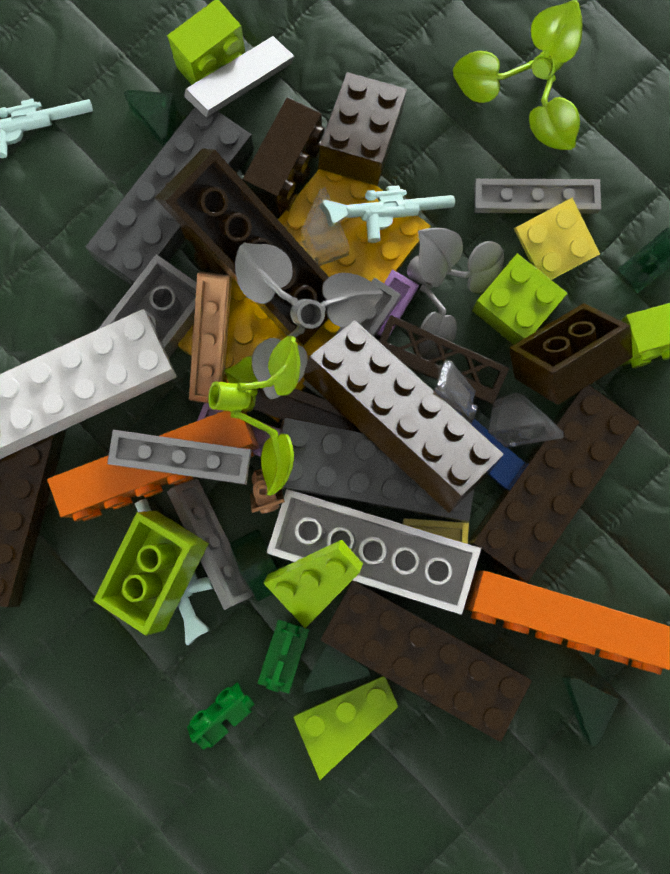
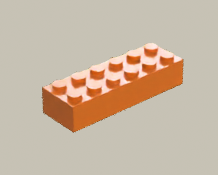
M230 411L219 412L160 435L161 437L252 450L251 457L254 456L253 451L260 448L251 424L239 418H231ZM108 455L47 479L60 517H70L74 521L82 519L87 521L101 516V509L113 508L115 510L133 503L132 497L144 496V498L161 493L163 491L161 486L174 484L177 486L192 481L193 477L107 464Z
M488 571L474 572L464 607L465 610L472 612V619L494 625L498 619L504 621L502 628L527 635L531 629L536 631L535 638L560 645L564 639L568 641L566 646L568 648L595 655L597 649L600 650L598 657L628 665L630 659L632 660L631 667L661 675L663 669L670 670V626Z

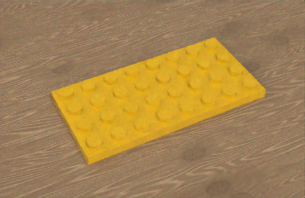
M321 169L316 172L298 194L289 212L285 210L278 219L329 277L338 273H352L364 277L371 282L375 277L383 283L393 269L397 272L419 244L418 231L430 228L431 225L419 216L393 218V222L388 228L380 230L381 240L377 243L368 242L366 221H363L361 217L345 218L333 227H330L324 212L319 206L323 200L345 205L379 202L378 199L367 201L365 194L368 190H375V192L383 190L376 185ZM233 279L225 369L236 365L247 356H252L256 347L268 338L283 340L287 337L254 301L243 294L239 285ZM328 319L304 346L299 343L297 345L302 346L306 350L309 359L311 354L336 335L340 327L334 325ZM194 324L178 344V347L191 357ZM225 374L224 382L229 383ZM303 377L297 383L295 389L303 391L306 388L303 385L305 381ZM268 415V416H270L272 419H274L277 423L280 421L279 418H276V417H273V416H271V415Z

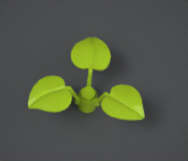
M577 0L549 7L541 11L534 18L531 25V38L534 45L543 51L527 64L505 73H499L500 62L495 55L487 51H474L458 60L453 68V76L463 93L471 100L479 103L489 102L498 95L500 91L499 80L509 78L525 70L532 69L533 74L537 78L546 79L547 83L541 98L543 106L535 107L530 112L529 123L533 134L540 142L559 150H571L576 146V139L580 128L579 113L571 101L556 97L548 102L552 84L556 80L554 74L563 66L564 62H567L576 55L581 44L582 16Z
M287 336L273 349L268 362V370L271 375L268 380L257 381L252 369V356H247L236 365L225 369L224 372L229 383L213 382L208 395L211 409L230 411L231 418H239L270 435L261 452L262 473L267 485V495L269 496L277 493L285 485L291 474L294 462L293 445L288 434H280L278 436L277 430L241 411L250 412L254 408L258 388L274 385L276 393L280 396H287L295 389L300 374V355L294 336Z

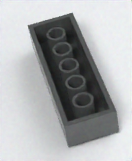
M195 107L86 245V249L94 260L131 286L156 254L169 262L186 240V237L182 232L181 225L165 210L155 197L164 189L165 183L171 181L202 148L215 149L237 173L254 151L252 135L218 111L206 118Z
M284 418L281 422L279 435H289L294 451L291 474L281 489H289L300 493L453 522H469L474 489L448 513L363 433Z

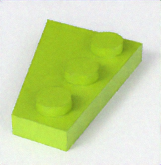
M339 540L269 573L264 584L306 628L360 573L363 563L343 540Z
M380 676L293 716L319 780L398 708L386 677Z

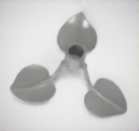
M445 228L422 229L418 231L419 256L414 257L410 261L407 275L410 279L422 284L420 290L426 293L438 308V313H429L424 319L421 329L453 343L457 331L456 319L451 315H446L445 307L430 289L440 286L446 274L468 278L467 287L473 293L485 292L502 271L504 250L498 243L493 241L482 242L475 247L469 257V271L453 270L451 267L460 260L463 251V243L459 234ZM427 340L417 344L421 358L431 360L440 356L434 342ZM442 346L445 353L448 349Z
M250 243L241 244L237 251L235 260L236 278L241 291L247 298L264 304L269 302L277 293L281 298L292 304L290 315L297 328L288 336L296 338L299 334L304 333L305 328L313 329L320 326L325 317V307H327L328 319L334 325L345 328L354 320L361 324L383 296V292L368 279L352 273H338L332 275L323 283L322 293L326 301L319 303L315 300H298L281 289L290 282L293 272L292 263L285 252L272 245ZM268 338L261 342L254 350L251 362L253 373L258 382L266 381L271 377L268 370V362L273 349L281 341L280 339ZM298 345L300 355L298 382L303 377L308 362L307 352L300 345ZM274 385L262 388L269 399L280 397L276 393Z

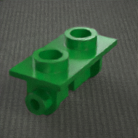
M278 619L257 684L266 686L267 689L275 692L282 691L289 694L309 629Z
M238 682L231 688L228 687L222 690L216 697L215 702L206 710L196 713L187 726L192 743L196 742L201 749L212 748L229 732L228 728L222 723L227 719L235 727L252 712L251 708L255 703L247 694L244 695Z

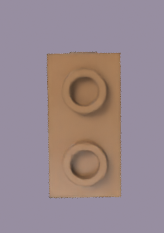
M262 469L256 470L252 475L254 486L253 493L250 494L252 513L260 511L262 514L272 512L280 507V503L285 502L283 490L280 489L271 496L267 495V485Z

